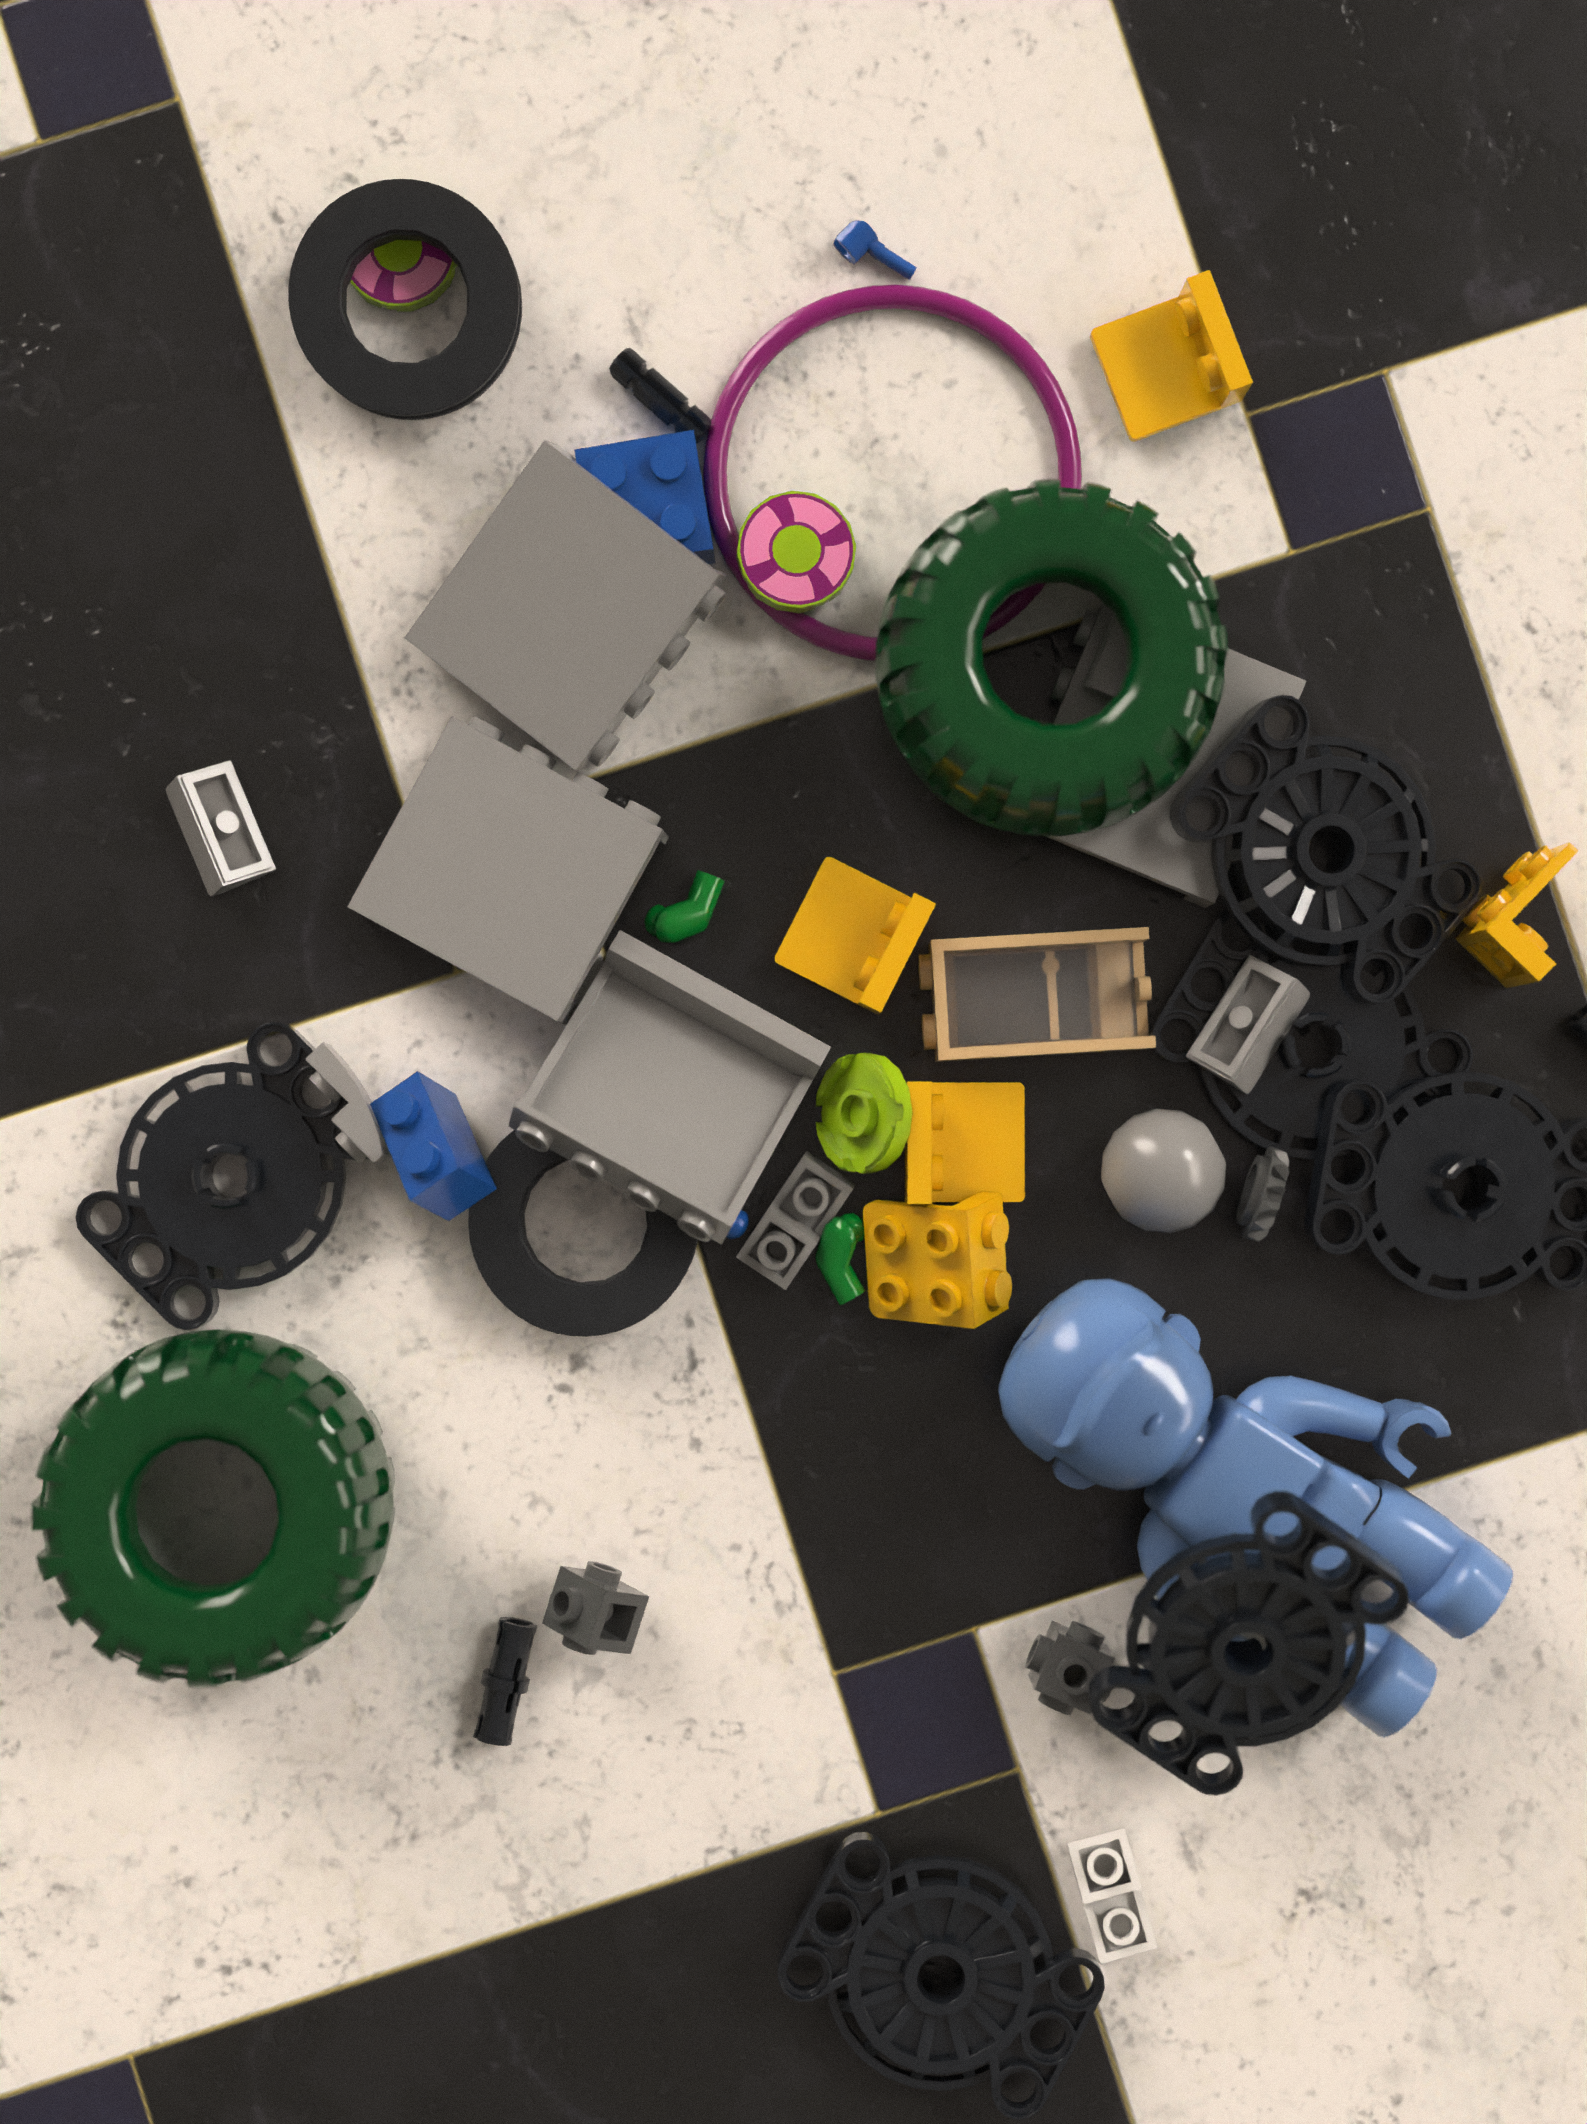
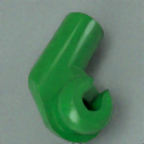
M697 870L686 900L667 907L657 904L648 910L644 919L646 931L650 935L656 936L661 942L676 943L701 933L709 924L725 881L714 875Z
M845 1213L841 1217H833L823 1228L815 1254L816 1264L839 1305L865 1292L850 1264L856 1243L864 1240L863 1220L853 1213Z

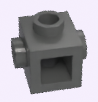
M588 1561L586 1569L560 1566L542 1624L563 1635L562 1645L571 1650L588 1655H595L597 1650L631 1654L649 1596L620 1581L622 1572L612 1566L594 1561Z
M1052 1621L1046 1635L1039 1634L1036 1637L1029 1651L1025 1668L1030 1670L1028 1676L1034 1690L1040 1692L1038 1700L1042 1704L1066 1715H1071L1074 1708L1091 1714L1088 1695L1089 1683L1099 1671L1111 1667L1115 1659L1107 1644L1103 1643L1105 1636L1075 1621L1071 1622L1069 1628ZM1073 1664L1084 1667L1077 1683L1064 1678L1065 1670ZM1112 1689L1107 1691L1100 1701L1105 1702Z

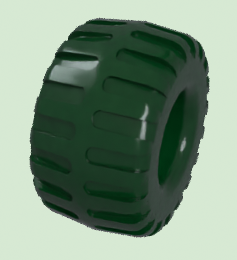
M1057 479L1033 481L1027 488L1009 491L1007 487L1001 488L982 496L974 505L962 511L958 510L948 517L916 549L901 569L887 597L880 618L876 640L875 676L879 702L887 727L897 748L914 773L935 796L959 812L967 815L968 818L989 827L1027 836H1068L1105 828L1139 813L1162 797L1184 775L1204 745L1211 731L1223 695L1225 661L1228 654L1226 626L1221 625L1217 610L1220 602L1219 594L1211 576L1203 577L1194 562L1197 552L1191 543L1180 532L1172 537L1156 522L1159 513L1139 500H1136L1132 506H1129L1109 497L1112 491L1111 488L1088 482L1081 489L1060 487V480ZM1037 583H1068L1094 593L1115 614L1126 639L1127 670L1117 695L1101 712L1074 724H1041L1016 714L994 693L983 668L982 636L990 616L1010 595Z
M221 1329L192 1331L163 1338L137 1349L116 1362L97 1378L69 1407L57 1424L58 1434L55 1440L44 1450L37 1468L36 1477L43 1480L42 1492L31 1503V1530H43L45 1549L36 1555L38 1569L44 1582L53 1577L58 1581L65 1600L56 1607L71 1628L81 1622L86 1624L99 1637L91 1645V1648L113 1663L124 1657L139 1664L136 1675L159 1683H164L173 1678L187 1680V1686L191 1688H212L230 1681L239 1680L244 1683L256 1680L300 1661L321 1648L341 1631L360 1609L376 1582L386 1557L395 1515L393 1498L395 1484L394 1466L392 1458L387 1457L381 1439L383 1430L373 1411H367L353 1392L356 1388L348 1378L339 1371H332L317 1359L318 1356L296 1344L286 1343L271 1336L258 1333ZM209 1439L237 1447L261 1466L275 1491L278 1524L271 1549L255 1570L234 1582L202 1585L175 1577L152 1558L139 1535L136 1501L144 1475L163 1452L179 1443Z

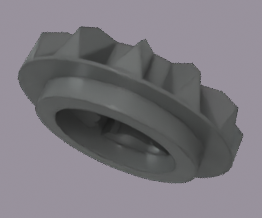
M1270 1146L1263 1156L1257 1155L1254 1159L1241 1192L1236 1214V1223L1241 1225V1238L1259 1242L1267 1236L1269 1228L1273 1226L1277 1211L1280 1209L1282 1196L1286 1190L1285 1184L1289 1175L1288 1166L1290 1162L1287 1152Z

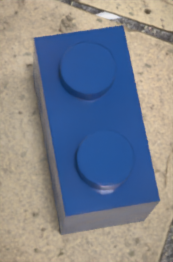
M417 1071L370 1103L411 1202L450 1221L497 1189L455 1093Z

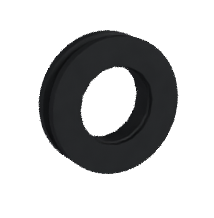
M389 179L368 183L347 192L329 204L308 227L299 243L290 270L288 285L289 311L294 333L304 355L327 384L345 399L371 413L400 420H421L457 411L480 397L493 385L505 369L516 347L522 320V295L517 270L509 250L494 225L477 207L445 187L414 179ZM396 240L423 241L444 251L460 268L467 287V314L457 337L440 354L417 363L391 362L369 352L355 337L347 316V287L356 266L373 249Z
M516 1130L509 1133L485 1161L497 1189L469 1207L468 1228L473 1256L484 1281L493 1294L504 1306L526 1322L543 1330L568 1336L588 1337L617 1332L642 1321L655 1312L668 1300L686 1275L693 1260L698 1240L682 1231L677 1224L678 1220L658 1209L654 1212L645 1210L647 1229L641 1249L624 1270L605 1280L578 1282L556 1275L538 1260L526 1236L524 1213L531 1190L547 1171L568 1161V1159L550 1149L546 1152H541L527 1146L516 1136Z

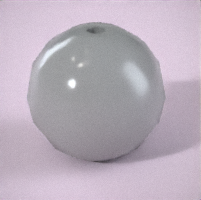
M1154 1109L1132 1116L1114 1131L1103 1152L1101 1180L1114 1207L1124 1220L1145 1231L1174 1233L1195 1226L1214 1210L1225 1188L1227 1164L1213 1135L1202 1121L1182 1111Z

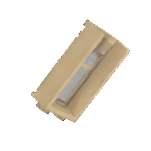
M1149 927L931 940L928 943L929 954H918L920 990H931L932 1014H922L924 1050L935 1049V1062L1156 1048L1155 1036H1149L1147 1001H1150L1152 998V986L1150 976H1145L1143 942L1149 939Z

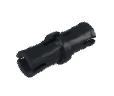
M500 1617L490 1668L483 1670L481 1684L485 1686L473 1737L487 1744L509 1746L513 1738L512 1733L521 1694H525L528 1691L530 1679L525 1675L537 1625L519 1618Z

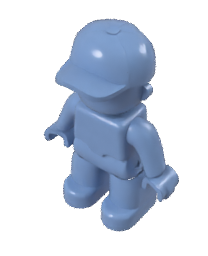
M1110 1278L1079 1281L1060 1293L1034 1317L1015 1343L998 1385L1004 1419L1013 1434L1029 1450L1046 1462L1056 1457L1052 1465L1054 1476L1071 1488L1084 1490L1096 1484L1115 1490H1135L1146 1487L1144 1500L1150 1511L1141 1523L1137 1549L1141 1569L1147 1581L1155 1571L1174 1555L1204 1540L1234 1533H1253L1250 1512L1256 1500L1270 1492L1287 1491L1307 1502L1392 1562L1402 1574L1409 1594L1408 1603L1452 1638L1463 1639L1475 1633L1496 1613L1506 1598L1512 1584L1513 1570L1508 1563L1484 1544L1461 1530L1446 1516L1407 1490L1387 1480H1368L1359 1473L1312 1451L1293 1438L1295 1435L1304 1432H1316L1367 1443L1372 1441L1374 1450L1383 1461L1397 1472L1410 1478L1417 1467L1399 1452L1397 1445L1399 1437L1404 1430L1416 1423H1419L1424 1432L1434 1438L1449 1437L1451 1431L1448 1421L1439 1411L1421 1402H1412L1406 1399H1393L1381 1404L1336 1387L1294 1376L1266 1377L1248 1386L1237 1399L1229 1395H1222L1213 1400L1211 1375L1199 1353L1201 1338L1193 1323L1181 1314H1170L1163 1320L1162 1318L1166 1311L1145 1292L1128 1283ZM1380 1497H1381V1501H1380V1503H1379V1505H1378V1507H1377L1375 1513L1372 1515V1517L1369 1519V1521H1368V1522L1366 1523V1525L1364 1526V1525H1363V1522L1366 1520V1518H1367V1517L1370 1515V1513L1373 1511V1509L1375 1508V1506H1376L1378 1500H1379ZM1279 1512L1266 1520L1263 1529L1271 1535L1282 1536L1294 1530L1298 1524V1518L1288 1512ZM1329 1546L1322 1548L1315 1554L1312 1563L1320 1569L1330 1570L1343 1563L1346 1558V1552L1339 1547ZM1244 1550V1553H1260V1551ZM1230 1552L1209 1556L1205 1560L1229 1555ZM1200 1561L1197 1562V1563H1195V1564H1193V1566L1195 1567V1566L1199 1565V1564H1200ZM1179 1574L1161 1587L1156 1594L1158 1600H1160L1167 1588L1180 1577ZM1383 1581L1385 1584H1387L1390 1588L1394 1590V1585L1392 1583ZM1365 1624V1658L1355 1685L1340 1705L1377 1736L1385 1738L1405 1727L1420 1711L1435 1684L1437 1668L1431 1659L1387 1624ZM1237 1635L1231 1639V1641L1248 1640L1242 1635ZM1353 1643L1347 1648L1346 1664L1351 1654Z

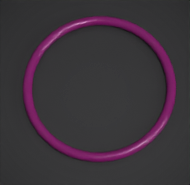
M875 285L850 289L823 297L781 320L746 353L729 377L711 418V425L705 444L703 477L708 518L722 556L740 586L767 615L794 635L825 650L862 660L875 661L877 637H867L828 626L804 612L795 613L772 608L758 600L747 587L748 584L742 577L736 559L739 534L731 512L727 484L728 451L732 431L739 410L750 388L767 365L788 345L810 330L831 320L871 310H913L938 315L958 322L994 343L1025 374L1045 408L1054 434L1060 487L1081 489L1082 484L1081 451L1076 425L1064 393L1042 357L1015 329L990 311L958 296L919 286ZM1037 583L1010 595L990 616L982 640L1007 625L1020 614L1042 591L1046 583Z

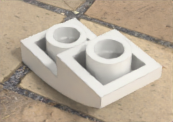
M1121 1828L1067 1843L1099 1964L1158 1949L1126 1829Z

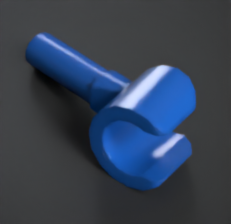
M856 220L850 222L834 240L835 248L852 264H856L868 252L875 260L880 261L908 280L911 279L917 269L916 266L879 242L877 234L865 221Z

